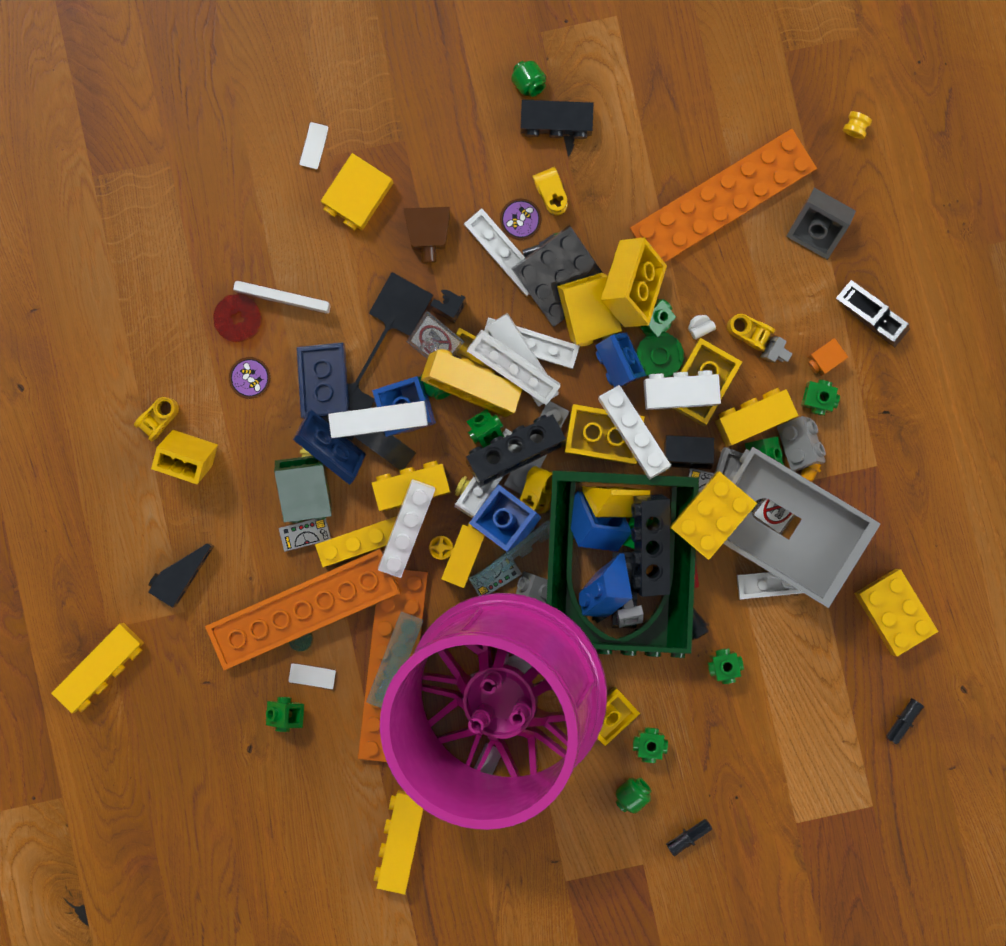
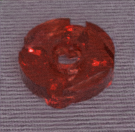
M241 294L224 297L217 304L213 314L214 327L219 334L226 340L235 343L253 338L260 330L262 324V316L257 304L251 298ZM241 312V317L244 318V321L234 325V320L231 318L232 315Z

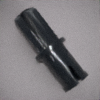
M911 698L901 715L896 716L898 719L887 733V739L894 744H898L910 727L913 728L914 725L912 723L921 710L924 709V706Z
M704 819L689 830L683 829V833L667 842L666 845L675 857L689 846H695V841L710 832L712 826L707 819Z

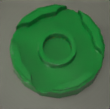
M667 332L661 333L658 337L646 336L639 343L636 350L637 356L648 377L650 374H664V378L671 377L673 373L680 369L684 360V350L680 341Z

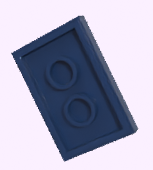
M345 343L296 347L301 418L304 419L310 410L320 417H329L328 414L349 411Z
M312 410L305 415L293 438L296 443L349 485L355 480L366 456L365 452L346 437L331 438L330 424Z

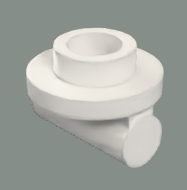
M698 315L690 321L688 330L693 339L696 340L716 330V326L707 315Z

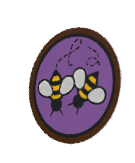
M514 199L508 202L502 209L500 215L501 227L511 238L517 240L528 239L534 236L541 226L542 217L540 210L530 200Z
M254 357L242 358L232 366L229 372L230 386L240 397L247 399L259 397L269 387L270 371L260 359Z

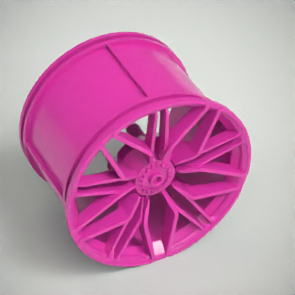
M511 593L486 594L465 600L443 613L428 628L416 647L415 653L400 667L387 688L381 708L380 737L388 766L398 784L415 803L430 814L448 823L466 828L486 830L500 829L522 823L539 814L557 798L570 778L573 769L585 758L597 740L603 726L607 705V685L604 670L594 646L581 628L572 619L549 604L535 598ZM465 645L478 655L479 671L473 677L466 674L447 648ZM490 646L498 648L494 664ZM437 652L454 676L424 673L428 657ZM509 652L525 660L531 665V668L523 673L516 667L508 665ZM540 673L545 679L533 685L532 681ZM422 679L456 684L460 691L422 684ZM554 690L563 712H546L537 708V696L546 691ZM422 691L454 698L452 702L429 721L427 720L423 707ZM460 706L465 711V715L469 720L468 727L436 737L431 727L455 707ZM566 721L567 735L553 722ZM536 726H545L567 746V751ZM485 734L490 742L476 770L471 768L470 765L481 736ZM476 735L466 764L454 757L442 745V743ZM516 735L528 739L530 775L520 776L504 739ZM537 739L563 758L553 766L538 772ZM494 743L511 777H501L480 772Z

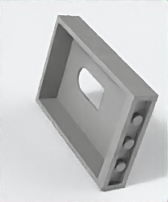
M752 447L751 451L746 449L739 460L743 464L738 472L733 470L728 479L755 502L762 498L769 499L802 520L790 539H787L757 521L753 517L751 510L723 544L829 608L879 528L880 523L756 448Z

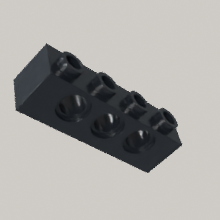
M553 414L548 417L542 415L527 427L522 425L515 428L512 434L505 438L499 436L484 448L479 446L472 449L468 453L469 455L466 456V463L480 488L566 445V438ZM534 434H539L543 437V440L535 443L530 437ZM511 445H519L522 450L518 453H512L508 448ZM491 455H496L500 458V461L496 464H491L487 461V458Z
M663 494L634 496V504L631 506V514L634 518V528L631 529V538L634 542V551L631 553V561L634 566V575L631 577L632 588L642 597L670 594V499ZM653 517V523L646 527L647 520ZM653 541L652 548L646 550V545ZM653 564V570L646 574L647 567Z

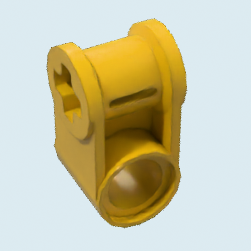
M555 166L533 175L540 196H542L549 213L557 216L565 213L568 206L567 196ZM557 198L558 201H561V206L557 207L553 204V199Z
M737 314L727 322V331L730 335L762 352L766 350L765 345L770 335L775 332V329L745 314ZM736 319L744 323L745 327L742 332L734 328V321Z
M158 398L135 421L134 426L141 428L152 442L177 416L179 405L172 398ZM164 402H169L171 405V411L167 415H164L161 411V406Z
M533 466L527 473L520 501L538 514H543L549 510L551 504L553 473Z

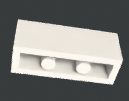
M712 370L698 371V376H688V372L673 373L674 377L664 378V374H650L649 379L644 380L646 410L721 404L719 374L713 375Z

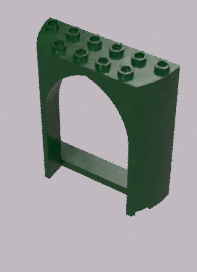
M553 470L546 604L560 610L572 619L589 638L597 654H612V650H620V654L636 656L637 651H644V655L651 657H661V652L671 653L670 657L685 658V654H691L696 549L670 527V594L661 596L656 609L641 626L624 636L614 638L600 631L586 616L582 615V610L575 597L572 584L573 533L571 522L576 482L670 487L671 526L699 493V477L655 476L649 480L647 475Z

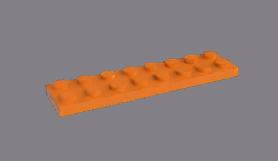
M791 128L630 227V231L635 238L644 237L666 263L814 172L817 167Z
M382 549L371 552L205 626L223 670L230 669L400 594L393 575L378 570L383 556Z
M404 570L401 578L393 576L400 594L379 602L375 606L358 759L387 762L380 737L382 703L394 675L415 653L416 647L420 642L428 572Z

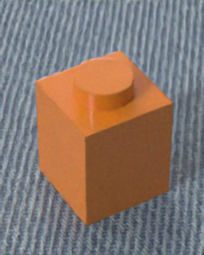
M835 338L807 356L810 359L808 362L810 368L816 374L819 372L821 376L848 358Z

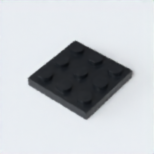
M567 226L511 268L553 327L565 319L557 286L603 273L571 226Z

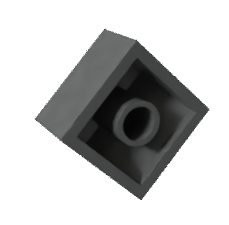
M814 187L786 237L828 260L850 226L856 210Z

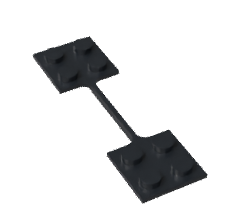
M391 272L369 311L370 315L384 322L385 329L356 381L353 384H348L349 411L371 408L375 401L373 397L359 389V383L387 332L390 329H397L411 336L433 297V294ZM321 417L329 423V417ZM347 436L346 438L352 441L354 436Z

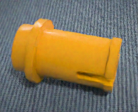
M816 463L806 467L800 475L813 482L817 472H821V465Z

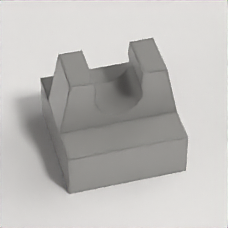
M779 336L771 337L765 352L761 354L760 358L767 362H775L777 359L781 362H788L792 353L783 348L787 342Z
M631 599L622 606L621 610H617L619 628L643 623L642 606L634 607Z

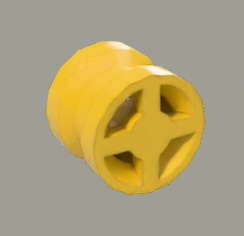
M851 111L848 116L849 122L844 125L843 131L852 137L864 139L867 134L865 130L871 125L872 119L862 113Z
M437 536L430 542L429 551L436 559H446L450 557L453 551V543L445 536Z

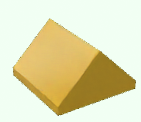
M582 486V492L595 517H632L631 506L634 504V496L650 495V490L621 486Z
M615 686L607 693L606 714L597 738L604 746L640 715L638 710Z

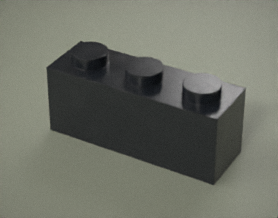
M522 100L520 133H525L526 137H539V134H549L550 138H563V135H573L574 139H587V136H592L594 102Z

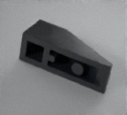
M207 543L164 569L160 574L155 573L148 584L151 587L148 593L172 608L177 607L214 548V545Z

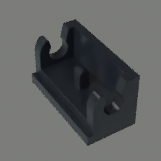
M441 290L444 294L443 304L433 299L430 304L431 309L455 324L466 304V297L463 295L458 296L449 290Z
M666 435L664 455L671 464V467L711 469L714 464V438Z

